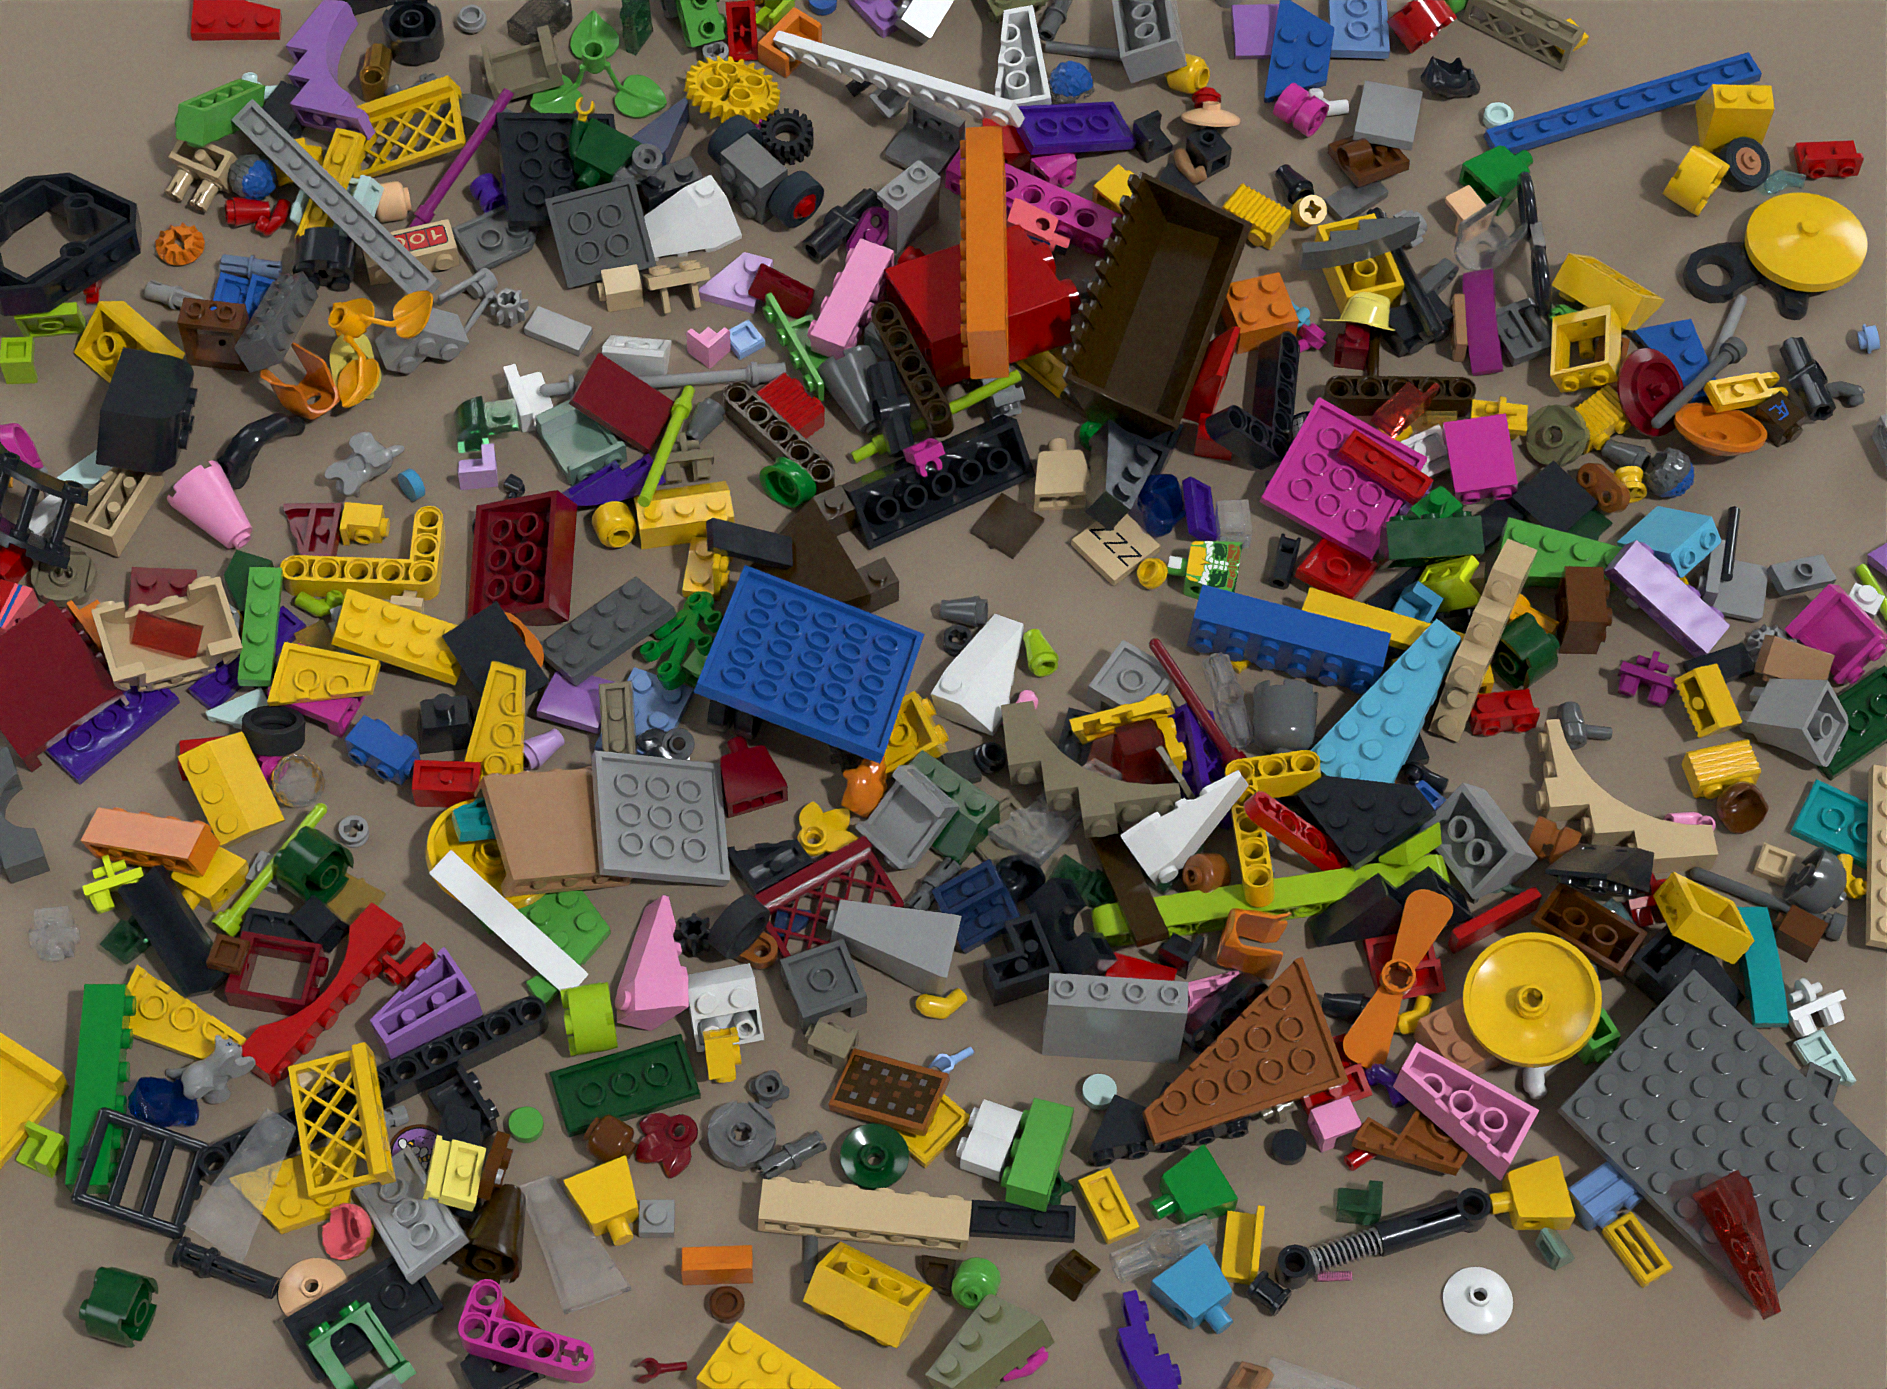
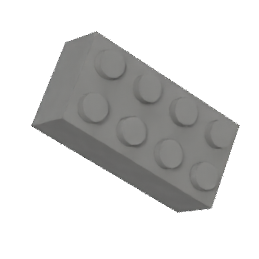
M1112 0L1120 58L1131 83L1187 66L1176 0Z

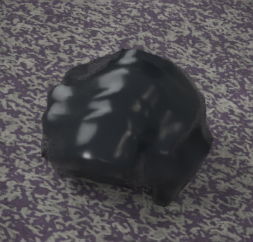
M1433 55L1421 75V82L1434 94L1438 93L1441 96L1445 95L1447 98L1460 95H1476L1480 92V84L1473 69L1464 67L1460 57L1456 58L1454 62L1449 63L1434 58Z

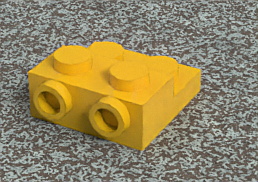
M915 690L903 697L885 751L884 762L886 764L885 772L887 779L892 777L891 775L899 765H908L922 750L935 759L949 752L945 745L949 741L945 729L941 724L935 725L932 716L937 714L933 704L928 697L923 699Z

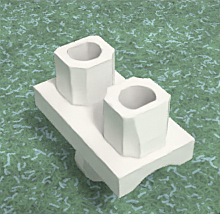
M1805 978L1795 981V992L1790 993L1788 997L1791 1003L1800 1001L1802 1004L1787 1011L1789 1025L1797 1038L1818 1031L1811 1017V1013L1818 1011L1824 1027L1845 1019L1840 1001L1846 999L1842 989L1816 998V994L1823 991L1822 985L1819 982L1811 985Z

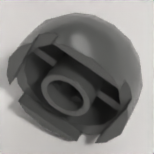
M1819 847L1801 862L1805 867L1799 874L1794 871L1782 894V898L1789 904H1793L1813 914L1823 913L1830 907L1838 908L1847 895L1844 891L1847 875L1842 862L1823 847Z

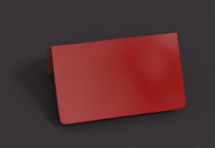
M415 760L412 781L415 805L417 807L450 808L457 803L475 799L474 793L481 781V762Z

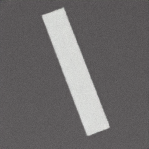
M452 850L429 872L432 877L559 991L563 988L579 986L589 975Z

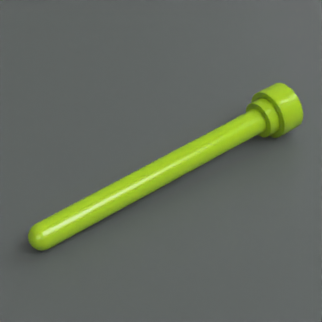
M323 803L316 804L278 851L285 849L291 840L297 836L301 828L309 826L314 829L327 813V806ZM275 855L231 909L226 908L224 912L220 911L211 921L228 936L234 937L241 929L239 926L243 921L241 917L275 877L277 867L273 865Z

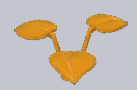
M422 290L403 297L393 309V317L395 319L393 321L374 318V305L366 298L333 303V310L328 317V324L331 328L335 329L337 337L342 334L344 335L343 340L350 344L359 357V360L349 362L339 375L338 390L342 407L349 408L366 399L374 390L379 379L378 362L373 358L366 360V355L353 339L367 332L366 328L371 323L390 328L396 327L397 335L404 339L418 335L425 328L431 314L433 305V294L431 292Z

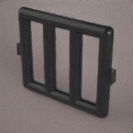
M102 1107L98 1110L87 1145H83L78 1160L82 1162L70 1200L74 1205L173 1239H180L184 1235L194 1200L197 1201L202 1192L203 1186L199 1185L202 1173L199 1168L198 1158L202 1150L209 1145L204 1141L119 1111ZM110 1123L127 1129L128 1134L107 1200L86 1193ZM144 1135L161 1141V1145L139 1212L121 1206L120 1203L141 1136ZM174 1147L190 1151L194 1155L173 1223L153 1217Z

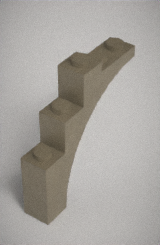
M1033 701L1001 705L1011 785H1027L1044 781L1048 812L1065 811L1081 807L1085 838L1118 834L1117 823L1136 822L1156 812L1163 816L1175 809V802L1181 800L1179 783L1155 785L1129 783L1099 775L1074 762L1063 754L1048 738L1038 720Z

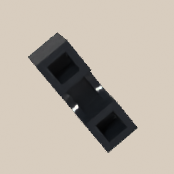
M1051 877L1025 900L1031 911L1030 913L1036 912L1050 949L1055 953L1062 966L1063 974L1100 976L1118 961L1103 933L1082 932L1079 936L1076 935L1074 920L1077 914L1086 907V904L1072 879Z

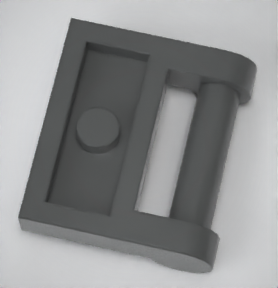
M1526 298L1496 309L1501 348L1512 366L1542 355H1551L1552 335L1537 313V305L1532 298ZM1521 316L1527 318L1540 342L1535 340Z

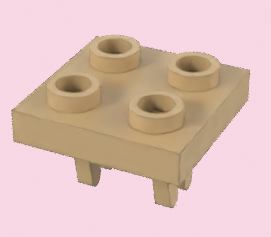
M696 259L679 262V268L670 269L667 265L650 267L648 274H642L644 286L647 289H659L665 314L671 313L667 287L689 283L693 307L698 308L701 307L697 282L711 279L709 267L700 264V261Z

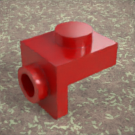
M423 942L401 964L388 954H385L381 958L384 968L383 975L392 985L397 987L400 984L406 989L416 979L415 974L422 968L425 970L436 959L434 949Z

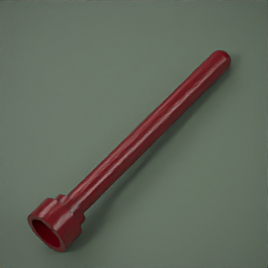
M1157 638L1151 639L1149 648L1221 753L1220 759L1223 762L1221 766L1224 771L1231 761L1247 758L1243 751L1239 752L1236 747L1232 748L1162 642Z

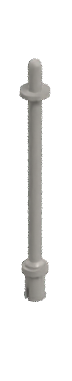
M751 362V365H748L745 369L642 376L638 378L653 388L747 381L752 386H759V383L771 382L780 374L786 372L785 362L758 365L757 362ZM568 374L569 382L543 384L539 391L543 396L570 394L571 399L581 381L575 382L573 374Z

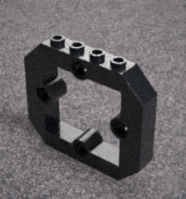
M70 172L27 176L0 192V242L8 240L12 236L13 231L47 210L67 218L69 231L73 234L85 235L94 231L97 232V234L86 241H73L64 244L60 248L59 258L27 278L5 268L0 253V314L3 316L50 312L141 254L142 227L137 204Z

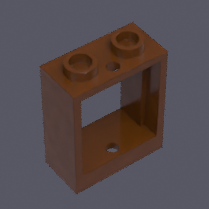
M184 297L177 324L188 364L191 366L249 372L234 349L249 323L246 304ZM211 307H217L215 310H210ZM197 329L232 333L233 337L198 334Z

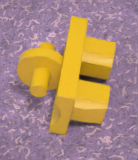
M1499 396L1498 402L1472 400L1471 418L1506 413L1510 439H1517L1519 435L1526 436L1528 405L1507 403L1506 397Z

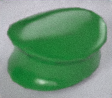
M778 457L774 465L765 466L760 471L759 479L764 491L771 499L783 506L796 508L802 502H808L815 496L816 484L811 475L800 465L786 457Z

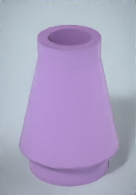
M553 728L549 732L524 740L523 768L526 771L538 770L565 744L563 736L557 729Z

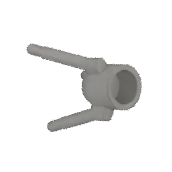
M481 268L470 278L439 294L436 304L442 305L466 290L475 299L483 298L464 327V331L467 334L489 302L494 299L493 294L495 292L493 290L498 287V281L489 269Z

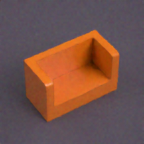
M795 7L758 42V62L784 78H787L802 61H789L788 55L780 51L773 41L778 30L822 43L821 23Z

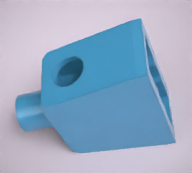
M1205 1243L1152 1280L1149 1293L1188 1329L1192 1330L1204 1321H1207L1216 1334H1220L1233 1323L1232 1318L1223 1309L1231 1300L1232 1289Z

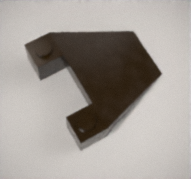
M841 485L813 496L779 533L792 537L793 567L784 570L755 562L750 565L754 569L869 613L899 601V580L886 558L883 557L856 569L838 540L837 536L855 529V507Z

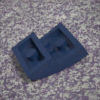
M991 859L932 890L942 913L962 916L957 940L962 951L966 954L1002 935L1005 921L1021 916Z

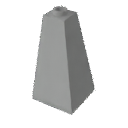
M840 900L838 910L830 911L826 929L832 930L830 942L843 938L850 954L922 994L942 997L962 916Z

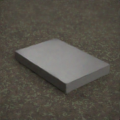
M1365 80L1353 140L1365 138L1372 144L1412 150L1423 91Z

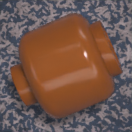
M1196 854L1190 856L1182 869V879L1188 892L1200 890L1203 893H1209L1219 887L1229 886L1231 869L1227 860L1220 854Z

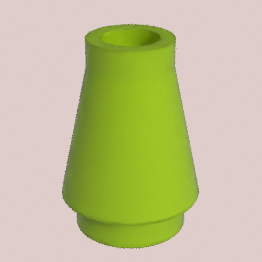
M1030 629L1025 632L1023 640L1025 642L1029 670L1039 677L1051 675L1058 668L1059 657L1046 641L1039 629Z

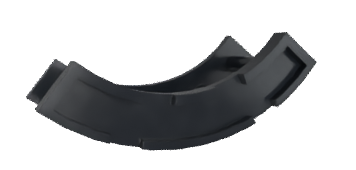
M0 442V511L11 477L28 485L16 524L2 517L3 515L0 513V545L9 548L12 543L26 549L25 556L67 569L71 546L66 545L63 541L75 503L87 506L88 488H84L82 484L76 481L60 480L20 460V456L8 451ZM40 491L62 499L51 538H44L34 534L29 529Z

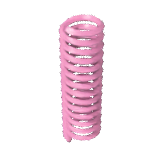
M1328 1271V1279L1327 1272H1323V1279L1322 1272H1319L1317 1282L1353 1281L1352 1271L1350 1273L1349 1271H1345V1273L1343 1271V1279L1342 1271L1340 1273L1338 1271V1279L1337 1271H1333V1279L1332 1272Z

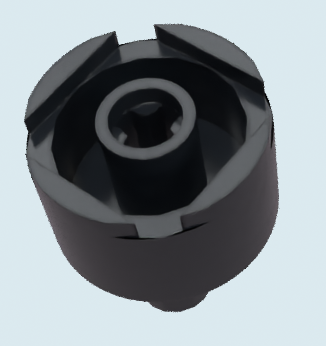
M427 0L394 1V6L389 10L386 9L382 17L386 47L392 50L394 61L397 64L404 65L422 64L438 60L445 43L439 8L428 3Z
M330 227L305 229L304 235L300 236L298 233L295 238L292 272L296 274L303 271L308 280L314 284L316 290L320 286H328L337 291H346L350 289V283L354 279L357 243L349 235H347V238L340 236L338 229Z

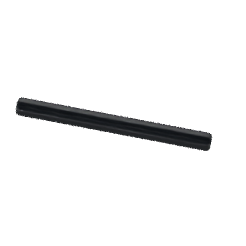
M1378 207L1369 209L1366 213L1367 215L1374 213L1377 219L1386 218L1383 211ZM1402 247L1392 250L1391 254L1404 282V291L1427 335L1430 338L1441 337L1444 334V325Z

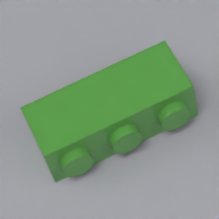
M1034 1097L1031 1109H1024L1020 1122V1129L1024 1131L1021 1139L1015 1137L1011 1149L1010 1158H1014L1012 1168L1006 1166L1002 1177L1001 1187L1006 1188L1005 1202L1046 1212L1073 1126L1074 1107Z

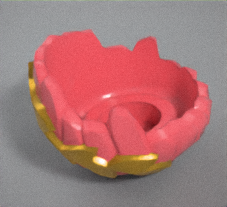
M342 1203L338 1207L331 1208L330 1222L322 1226V1245L325 1247V1251L331 1258L347 1261L360 1257L369 1249L374 1236V1225H372L367 1212L361 1206L350 1203Z

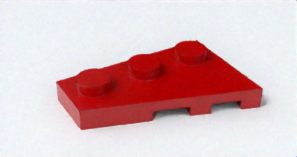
M193 0L191 38L192 41L280 40L281 10L245 0Z

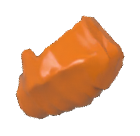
M885 754L880 764L864 758L856 769L843 772V777L848 782L842 797L841 806L855 814L861 815L863 818H868L884 798L885 791L887 790Z

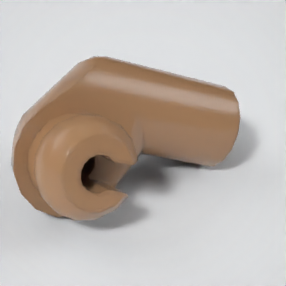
M1182 148L1177 149L1173 154V158L1179 171L1193 185L1206 181L1205 168L1203 166L1194 168L1187 151Z

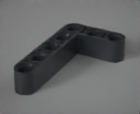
M1286 331L1260 344L1252 415L1239 406L1231 405L1210 415L1205 421L1206 431L1212 440L1259 470H1264L1282 462L1291 446L1300 345L1295 335Z

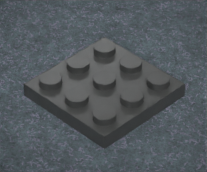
M634 177L545 199L568 289L601 281V270L637 264L638 271L657 266Z

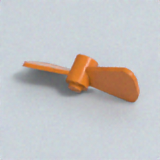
M1420 889L1411 893L1406 899L1392 959L1385 964L1380 973V986L1343 1039V1051L1352 1062L1356 1064L1361 1063L1362 1067L1366 1069L1372 1068V1064H1385L1402 997L1411 990L1416 979V967L1453 914V905L1446 896L1430 890Z

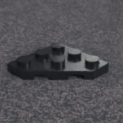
M1324 775L1297 794L1300 802L1354 871L1436 816L1433 806L1421 791L1413 785Z

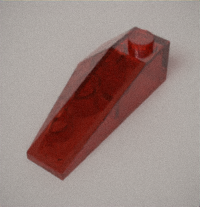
M1736 1170L1692 1195L1761 1317L1765 1320L1781 1312L1757 1202L1753 1196V1187L1749 1180L1742 1176L1739 1170Z

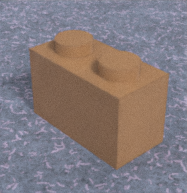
M1765 635L1754 671L1763 674L1762 680L1766 682L1769 679L1827 680L1835 655L1777 636Z

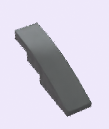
M1419 216L1363 219L1358 221L1357 230L1330 231L1329 240L1326 242L1301 243L1298 259L1299 269L1303 271L1336 267L1363 261L1397 249L1416 240L1420 224Z

